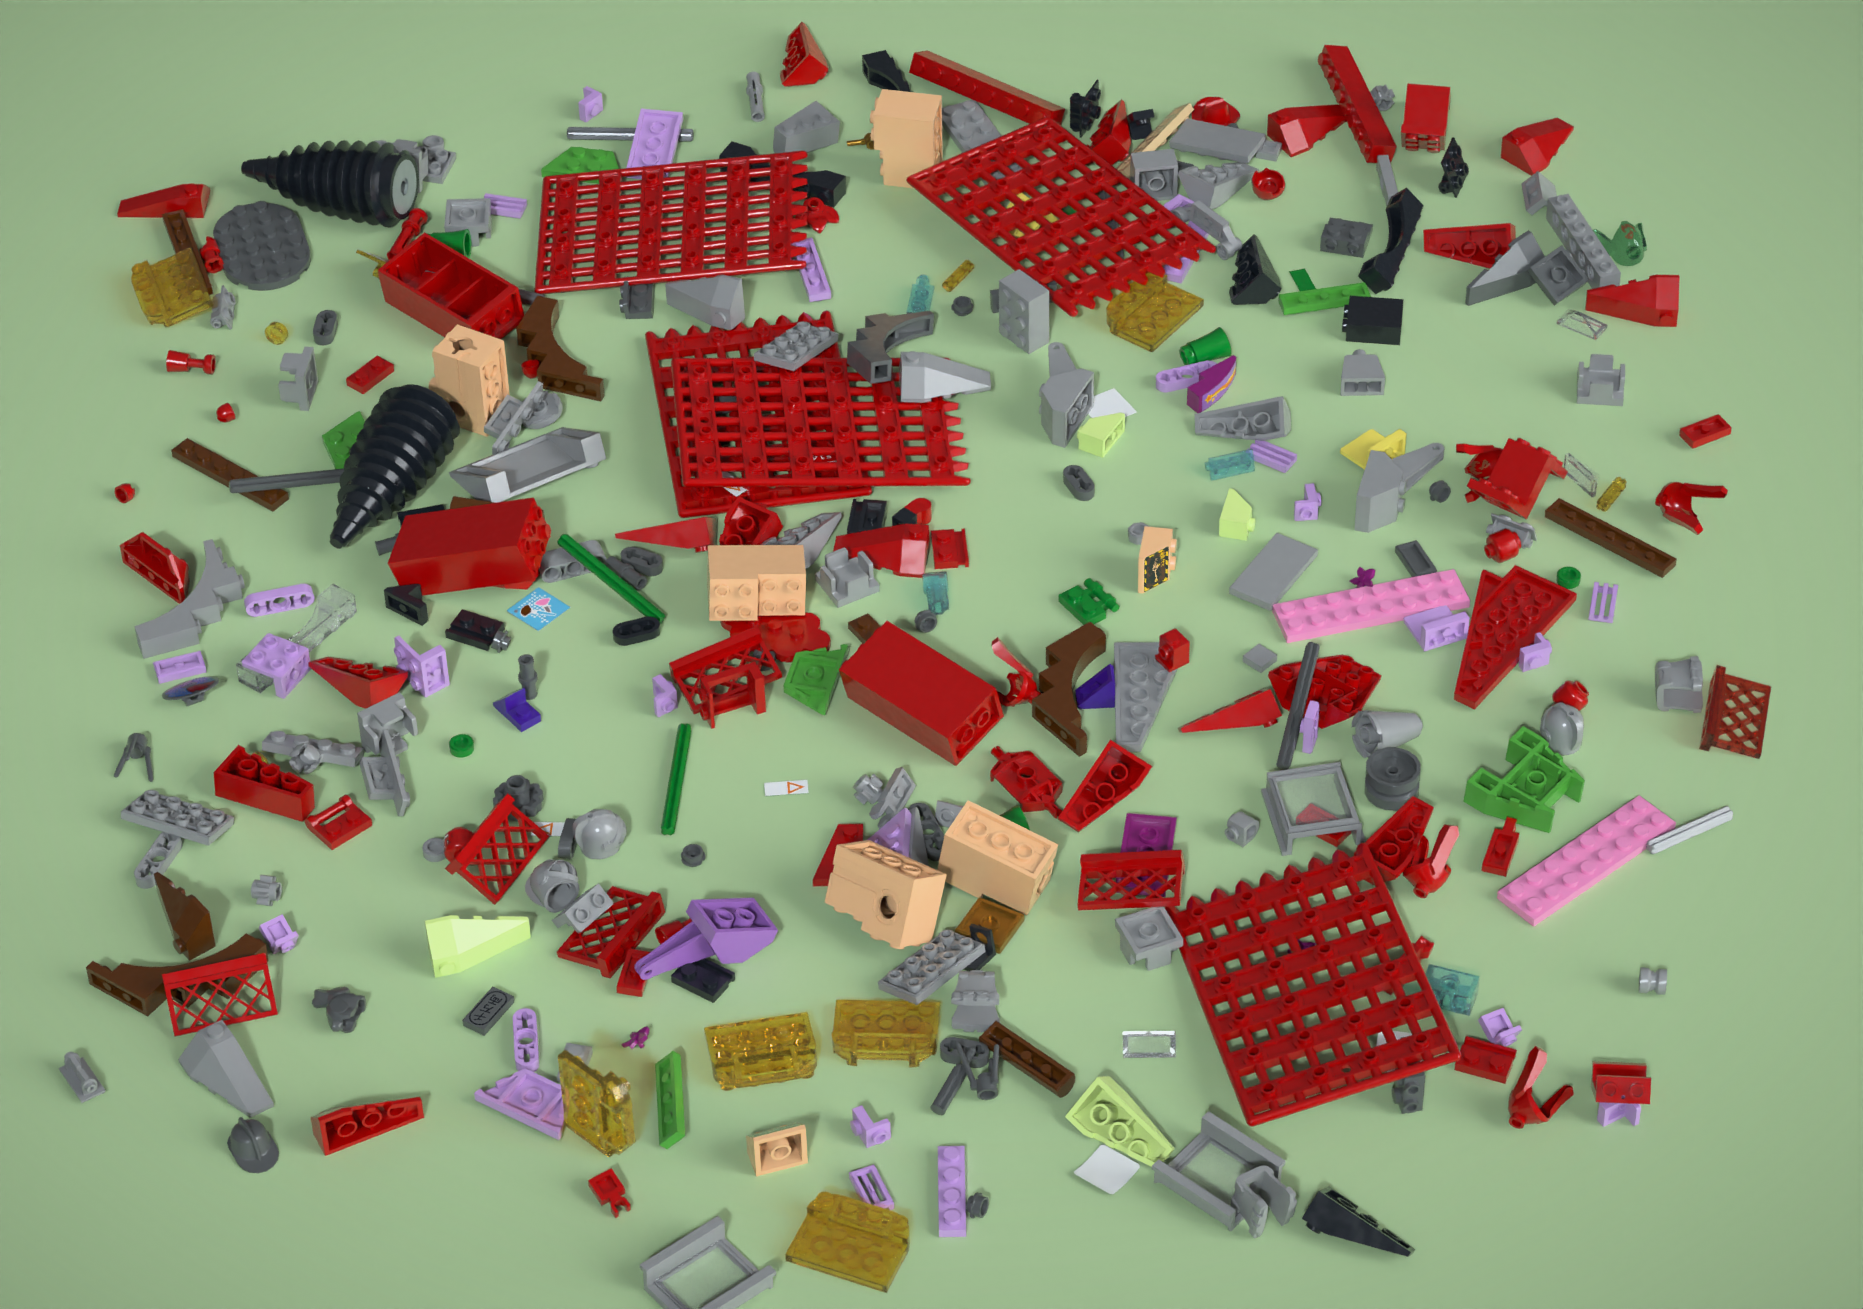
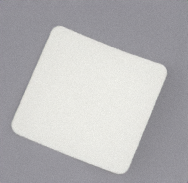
M1100 1145L1093 1155L1074 1171V1174L1105 1192L1114 1194L1130 1180L1140 1168V1165L1110 1147Z

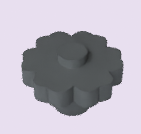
M521 775L509 777L506 782L501 783L494 790L493 807L508 793L515 799L512 804L526 816L534 817L542 810V801L544 800L542 789H540L539 784H530V781ZM511 813L507 816L509 821H518Z

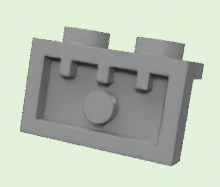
M598 883L579 896L558 914L552 922L557 928L567 924L572 926L577 933H580L611 907L613 901Z

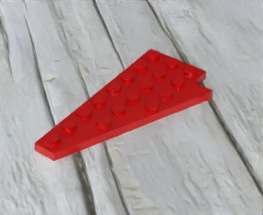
M1516 565L1503 578L1483 570L1458 674L1454 700L1475 710L1519 663L1520 648L1533 645L1536 633L1540 632L1544 636L1576 601L1577 593Z

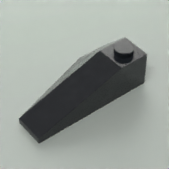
M1253 234L1237 253L1235 265L1238 269L1232 276L1235 284L1229 290L1231 303L1234 305L1266 304L1270 299L1276 298L1282 289L1279 277L1258 237Z
M1330 1186L1318 1191L1302 1217L1307 1222L1306 1226L1318 1234L1323 1232L1327 1235L1407 1257L1415 1251L1412 1246L1386 1228L1380 1230L1377 1220L1371 1215L1356 1212L1358 1206Z

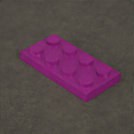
M1127 813L1121 852L1173 850L1177 818ZM1164 875L1162 877L1168 881L1169 875ZM1143 876L1137 878L1140 881L1144 882L1150 876ZM1125 877L1116 878V883H1119ZM1155 881L1149 887L1155 891L1163 884ZM1130 882L1124 889L1130 892L1137 885ZM1143 890L1138 895L1148 896L1149 894ZM1164 892L1160 896L1166 897V892Z

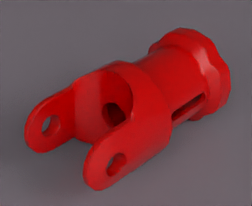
M207 236V242L199 249L203 261H205L204 266L207 272L217 273L223 269L224 262L219 256L220 250L216 240Z

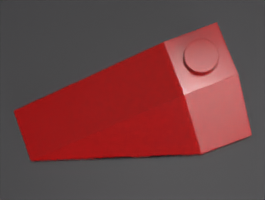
M737 497L725 516V526L723 534L720 535L719 543L720 545H760L771 537L777 538L783 525L776 512Z
M701 517L616 533L615 537L617 539L695 549V553L708 551V545H716L717 522L716 518Z
M901 524L836 536L833 552L845 547L848 550L849 560L854 557L858 558V552L863 551L871 560L875 569L881 570L883 567L892 570L893 574L897 576L924 578L930 547L929 525Z
M324 657L309 662V667L353 704L365 709L397 694L408 677L407 671L392 666H383V670L373 668V663L353 664L352 660L334 657Z
M1263 688L1234 701V705L1230 704L1221 707L1211 715H1204L1178 727V730L1181 733L1260 725L1267 728L1278 723L1276 718L1281 717L1282 714L1271 689Z
M1414 796L1365 842L1371 851L1384 882L1395 880L1410 866L1434 811L1433 806ZM1371 878L1364 879L1368 883L1374 885Z

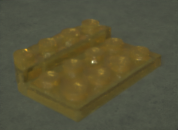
M191 247L179 251L177 254L164 260H160L151 266L146 260L135 264L131 269L133 272L131 281L144 315L151 325L164 324L165 327H169L214 306Z
M1149 272L1145 274L1148 278L1146 285L1133 281L1130 284L1131 289L1129 293L1121 292L1108 304L1106 308V322L1113 335L1153 352L1204 306V299L1167 283V275H1164L1162 278Z
M836 1000L832 1032L833 1052L847 1060V1065L857 1066V1059L904 1060L909 1061V1068L919 1067V1062L929 1058L931 1055L935 1056L937 1052L940 1002H921L915 1005L908 1001Z
M807 1012L704 1028L713 1078L720 1084L722 1090L730 1091L734 1088L756 1087L763 1084L782 1083L800 1078L808 1079L814 1075V1070L817 1066L816 1043Z
M564 1050L558 1055L565 1126L608 1157H611L614 1153L622 1154L636 1142L632 1112L633 1105L628 1092L631 1090L629 1082L623 1077L618 1078L612 1071L603 1077L598 1070H593L587 1066L580 1057L573 1056L567 1050Z
M821 1192L807 1206V1216L785 1254L786 1261L887 1293L910 1248L908 1219L894 1211L843 1195Z

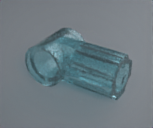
M947 572L922 573L923 591L927 596L928 610L934 612L935 615H942L946 610H949Z

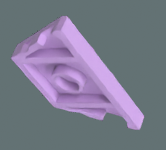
M905 807L867 840L909 857L912 814Z
M524 1068L515 1072L511 1077L496 1081L495 1087L484 1092L482 1089H479L474 1093L476 1101L560 1140L569 1099L568 1088Z

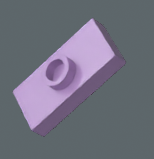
M1309 702L1306 714L1301 721L1300 733H1303V753L1311 754L1313 752L1318 737L1319 702Z

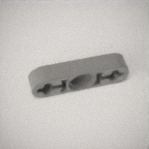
M165 832L158 836L134 871L138 887L149 889L156 885L154 873L159 872L163 875L182 848L181 837ZM157 856L165 857L160 862L152 861Z

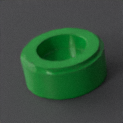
M1563 567L1558 570L1556 579L1558 585L1566 589H1573L1579 586L1581 580L1579 570L1573 567Z
M466 734L452 737L449 741L450 753L459 758L471 755L474 751L473 739Z

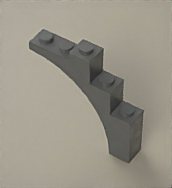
M929 310L889 316L886 313L865 316V328L857 329L856 341L848 342L847 364L870 384L891 381L892 359L888 356L887 352L905 341L932 335L934 313Z

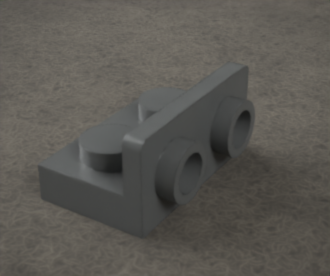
M628 280L624 281V286H620L622 299L619 300L621 313L625 312L626 319L653 318V283L629 286Z

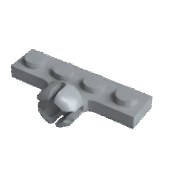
M271 731L262 741V751L292 757L289 760V764L297 773L303 771L304 774H310L322 762L356 767L361 757H364V748L356 747L350 743H333L327 739H311L305 735L294 736L285 734L282 731Z

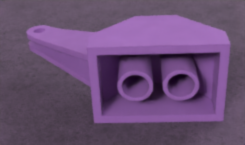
M754 898L691 900L686 913L692 922L652 952L638 960L634 969L641 979L647 980L687 963H693L716 955L722 964L743 963L771 944L778 929Z

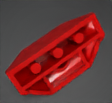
M144 532L137 534L120 545L124 564L180 604L187 598L190 580L188 574L189 567L185 560L179 559L168 548H164Z

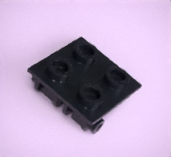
M1099 80L1095 81L1085 97L1080 96L1079 93H1073L1070 97V128L1073 132L1080 131L1079 138H1082L1085 132L1090 130L1093 121L1098 119L1100 115L1099 99L1101 90L1099 89Z
M1452 137L1441 161L1444 175L1438 188L1443 194L1453 192L1454 197L1457 198L1469 173V168L1462 158L1460 146L1457 145L1455 138Z

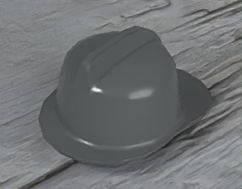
M239 1117L238 1123L232 1128L231 1135L228 1138L227 1144L230 1152L243 1170L249 1173L268 1171L278 1161L279 1151L277 1145L262 1123L254 1119L244 1120L243 1117Z

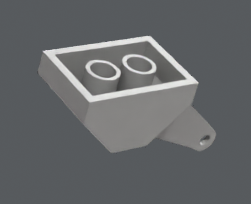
M1053 342L1048 346L1050 378L1045 384L1041 385L1039 390V396L1041 397L1039 414H1041V425L1052 444L1065 448L1093 408L1094 372L1082 368L1076 369L1064 345L1059 342Z
M1431 443L1393 459L1385 452L1371 450L1357 493L1354 530L1369 533L1396 522L1398 513H1403L1405 499L1401 498V496L1443 460L1444 446L1440 443Z

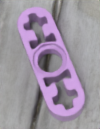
M1202 361L1161 371L1156 375V388L1161 392L1185 389L1199 382V373L1217 363ZM1183 375H1191V376H1193V377H1191V378H1184V377H1182V376H1183Z
M298 584L252 593L245 598L244 605L248 615L258 617L308 607L314 602L315 598L310 585ZM276 598H285L281 603L273 602Z
M523 1008L517 1010L513 1015L515 1064L518 1071L526 1068L535 1072L539 1068L537 1019L533 1010ZM523 1020H527L528 1028H523ZM523 1038H531L533 1040L529 1044H521L519 1042ZM524 1054H529V1062H525Z

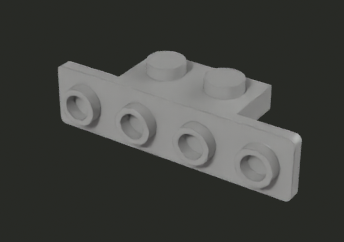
M537 382L524 402L507 394L484 426L485 433L497 438L492 446V455L508 449L512 437L516 438L524 420L528 421L530 419L534 406L542 402L544 398L542 382Z
M383 730L379 741L381 757H361L359 765L369 800L393 799L398 816H404L406 807L410 805V795L405 791V777L399 770L400 760L398 756H395L394 739L390 738L388 730Z

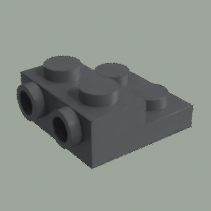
M1330 218L1328 224H1325L1321 235L1320 251L1363 258L1372 234L1373 224L1343 220L1341 218Z
M1563 245L1527 270L1554 306L1589 281L1585 271L1577 265L1571 253Z
M1422 1072L1394 1081L1395 1088H1392V1098L1394 1104L1399 1105L1401 1113L1422 1111L1425 1073Z

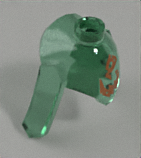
M1622 221L1612 240L1599 230H1593L1609 256H1612L1619 265L1633 266L1640 263L1644 258L1647 244L1643 234L1642 223L1634 226L1628 221Z

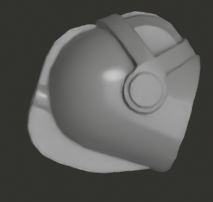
M1561 702L1549 707L1543 713L1540 724L1541 735L1549 743V748L1560 755L1574 754L1580 749L1584 730V720L1580 711L1573 706L1565 705Z
M593 809L579 816L573 823V836L580 846L582 853L590 859H604L615 855L624 842L627 833L625 822L621 817L606 809Z
M546 860L534 868L526 881L525 891L534 903L545 907L549 912H560L567 908L578 896L580 889L577 871L567 861Z

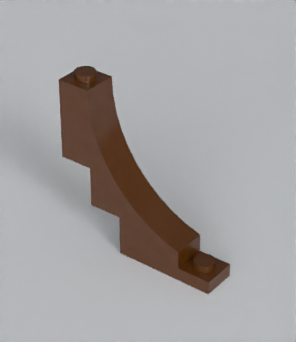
M537 296L516 330L518 345L528 347L526 349L527 360L539 361L540 366L537 369L538 381L543 383V389L601 402L605 396L603 379L588 376L587 367L566 354L554 338L553 331L559 319L558 300Z
M1091 622L1046 647V665L1049 668L1039 673V691L1042 694L1032 699V717L1079 757L1087 753V735L1081 729V714L1075 705L1073 690L1084 669L1098 656L1106 652V634L1101 628L1096 627Z
M246 933L235 943L220 952L186 964L166 967H144L121 963L112 971L109 967L92 961L86 967L91 986L148 1017L167 999L162 974L266 953L267 962L269 960L266 944L261 939L254 938ZM252 972L248 980L251 977H253L257 972ZM247 974L238 976L244 980ZM228 977L221 987L234 995L242 982L234 977ZM222 979L214 980L212 982L218 985ZM208 982L201 983L195 993L202 996L208 989L215 991L216 987ZM196 984L186 987L193 990ZM183 988L172 989V1000L183 1005L190 993ZM217 991V994L225 997L226 999L230 998V996L226 995L222 991ZM193 995L185 1007L189 1008L198 998Z

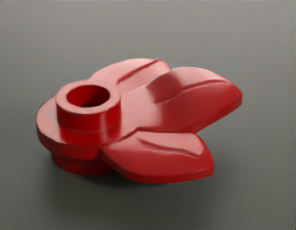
M816 197L806 199L803 205L807 206V211L795 216V218L807 219V224L817 233H821L824 230L827 222L839 223V216L836 210L824 205V202Z

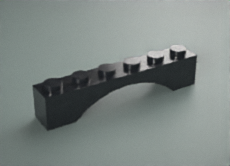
M886 50L862 55V72L869 84L881 89L910 92L908 82L903 80L901 70L896 68L893 57H890Z
M731 141L719 155V159L753 156L756 154L751 147ZM769 163L750 164V169L770 167ZM720 167V172H726L728 167ZM828 170L801 172L793 175V177L807 178L808 184L793 188L794 191L807 192L808 197L805 199L816 197L821 199L824 205L835 207L846 194V176ZM770 176L750 178V182L770 181Z
M1407 187L1391 196L1386 207L1389 238L1384 253H1380L1364 262L1358 275L1375 294L1382 290L1387 291L1393 286V280L1400 270L1399 266L1405 257L1404 253L1410 244V238L1416 230V223L1421 217L1420 213L1424 205Z

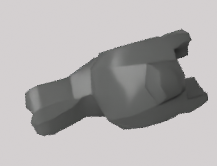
M337 987L331 990L315 989L313 1007H326V1016L332 1031L352 1032L356 1027V1020L366 1009L365 996L350 993L347 987Z

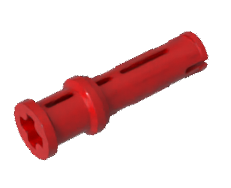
M413 208L410 211L408 220L402 223L401 233L387 252L389 260L406 248L413 237L420 234L421 226L426 224L428 220L426 212L419 208Z

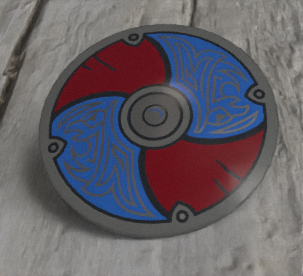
M214 676L191 679L169 688L162 694V697L165 700L181 699L185 702L186 706H190L204 701L205 691L216 686L219 679Z

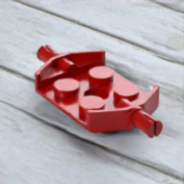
M999 746L994 747L991 750V754L998 762L990 771V781L993 782L995 778L1020 803V808L1023 812L1048 810L1054 818L1059 817L1062 810L1055 802L1062 793L1063 783L1031 751L1008 752L1005 754ZM1025 774V775L1031 776V777L1025 778V777H1022L1021 775Z

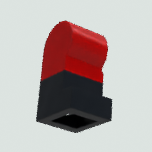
M925 498L914 499L892 516V526L901 524L926 525L930 523L932 519L931 502Z

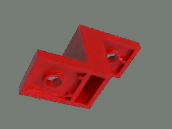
M1407 83L1404 122L1401 126L1402 147H1406V150L1418 151V148L1427 149V152L1439 153L1440 150L1445 151L1448 112L1451 103L1450 87Z
M1508 438L1488 481L1483 478H1479L1478 481L1470 478L1467 487L1486 502L1527 520L1549 473L1565 479L1568 471L1562 467L1563 462L1557 460V457L1550 454V451L1539 446L1536 449L1529 442L1521 438H1517L1516 441Z

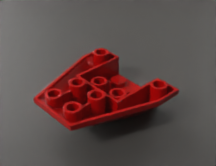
M1342 654L1318 658L1303 718L1309 702L1315 701L1319 702V728L1323 729L1349 719L1358 711H1362L1380 682L1382 675L1374 672L1371 667L1361 665L1347 655ZM1302 661L1283 664L1269 671L1268 674L1282 708L1290 711Z

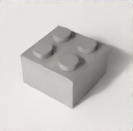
M1174 149L1131 153L1130 180L1156 201L1172 200L1177 196L1178 163Z

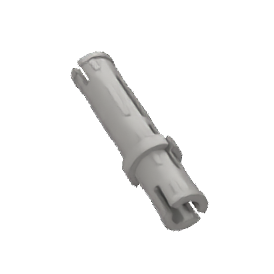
M749 72L746 76L748 84L746 93L750 100L751 119L755 122H761L765 118L762 101L763 87L760 84L759 74L757 72Z

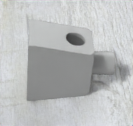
M1361 349L1355 350L1352 355H1346L1341 376L1340 395H1384L1385 375L1377 355L1366 354Z

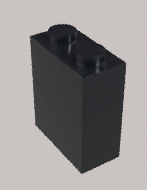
M1350 296L1349 305L1344 304L1343 318L1347 319H1343L1342 332H1346V341L1400 345L1404 299Z

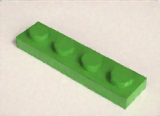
M1363 282L1279 294L1278 302L1283 314L1289 315L1344 307V304L1349 305L1350 296L1371 297L1366 283Z
M674 1051L655 1064L659 1145L666 1149L679 1142L685 1136L681 1055Z

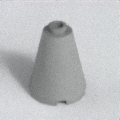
M1374 710L1358 711L1352 720V727H1355L1356 735H1352V739L1359 754L1363 758H1369L1372 753L1379 749L1387 747L1397 748L1417 738L1421 734L1423 724L1415 713Z

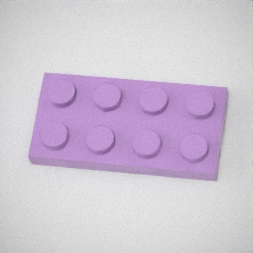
M641 109L626 168L673 164L683 122V112ZM670 172L665 173V178L670 177ZM642 175L626 178L642 179Z

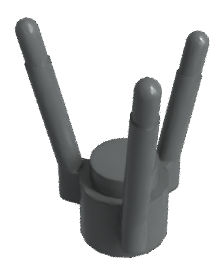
M133 733L128 737L127 745L114 773L115 778L119 776L125 762L130 757L138 759L144 755L148 780L150 782L153 781L150 757L151 748L147 746L148 740L143 734Z
M956 1043L955 1046L970 1081L971 1090L977 1091V1097L982 1100H991L997 1097L999 1045H994L993 1059H989L988 1072L979 1074L978 1079H975L960 1043Z

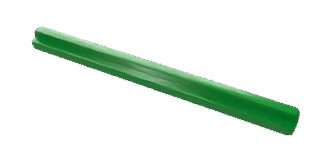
M568 534L560 536L557 541L560 547L645 617H654L660 624L665 619L664 613Z
M688 723L679 724L677 729L661 823V833L663 835L668 834L671 836L675 833L691 737V726Z

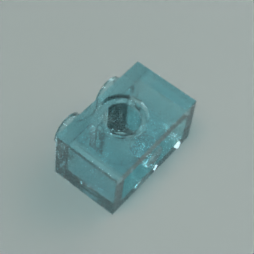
M1429 964L1425 974L1440 1008L1470 1016L1478 995L1480 976Z

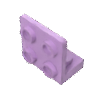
M1445 605L1404 617V624L1425 652L1467 639L1469 616L1465 611L1453 615L1448 606Z
M270 633L266 634L242 660L243 667L273 678L276 696L283 699L311 670L307 647Z
M400 636L394 638V653L398 662L396 668L408 672L407 680L415 691H419L426 698L450 685L446 652L441 645L419 655Z

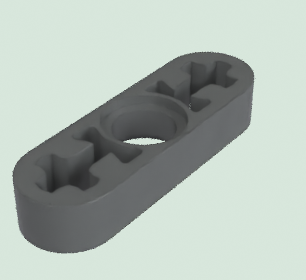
M914 803L908 810L914 807L918 808L920 816H923L921 821L922 830L931 829L934 831L930 835L923 834L927 858L932 861H939L944 834L929 806L924 803Z

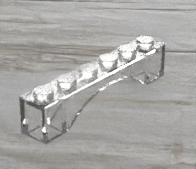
M335 584L330 585L317 596V604L308 623L287 640L307 647L310 652L349 618L354 616L357 612L355 595ZM242 660L236 664L239 682L258 693L263 692L273 684V678L243 667Z

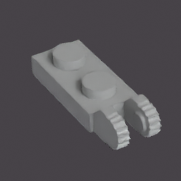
M903 767L895 769L880 795L878 803L872 807L869 813L873 820L881 817L884 812L886 813L878 823L879 829L904 808L916 787Z

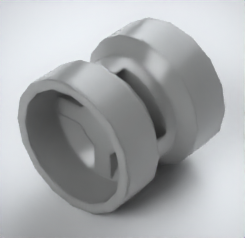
M1640 967L1639 993H1648L1655 990L1656 994L1665 995L1667 969H1658L1654 972L1649 968Z

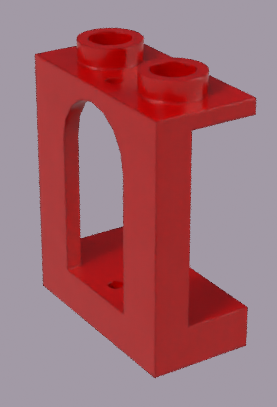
M756 662L700 678L701 689H698V695L702 706L699 707V711L703 721L707 720L711 729L715 728L714 716L752 705L757 715L766 712L764 676ZM747 676V691L713 700V693L711 691L713 686Z
M1592 1061L1591 1088L1595 1101L1650 1104L1651 1077H1646V1063Z

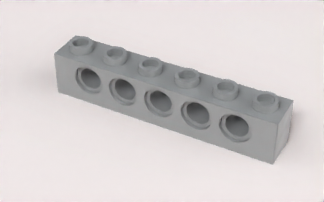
M1569 194L1548 198L1546 219L1566 250L1571 253L1573 260L1585 271L1591 288L1594 289L1612 284L1620 286L1621 272Z

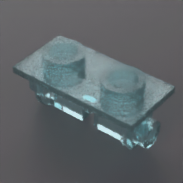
M926 275L918 276L916 284H912L907 314L930 310L935 286L929 285V279Z
M1253 449L1208 458V462H1205L1206 471H1210L1211 481L1255 471Z

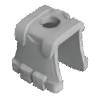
M1691 656L1690 659L1682 661H1659L1656 663L1655 692L1658 709L1661 711L1682 709L1693 711V713H1701L1703 707V674L1699 657Z
M982 970L959 971L958 983L951 997V1004L958 1005L952 1017V1028L963 1029V1032H974V1030L985 1032L995 1021L1000 1023L995 1005H999V994L995 986V972H984Z
M1263 1165L1247 1171L1236 1178L1235 1193L1231 1199V1207L1243 1216L1250 1227L1249 1233L1252 1237L1258 1238L1264 1231L1268 1206L1281 1226L1290 1221L1297 1204L1295 1199L1296 1193L1291 1187L1283 1185L1274 1176V1171L1269 1166Z

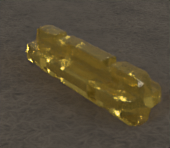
M965 260L942 283V287L947 292H951L974 269V264L970 260Z
M1616 477L1597 500V509H1601L1603 512L1607 511L1626 488L1627 481L1621 477Z

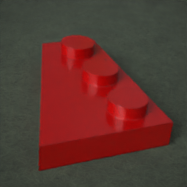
M863 824L837 825L814 875L813 886H828L830 874L834 869L833 860L836 846L863 841Z

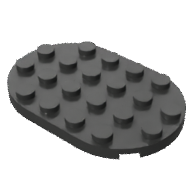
M265 201L237 205L224 214L215 224L213 237L220 250L219 256L224 262L223 271L226 277L235 285L240 283L248 286L249 290L257 291L282 288L300 279L299 275L304 270L307 271L310 266V250L299 218L292 210L284 206L266 203Z

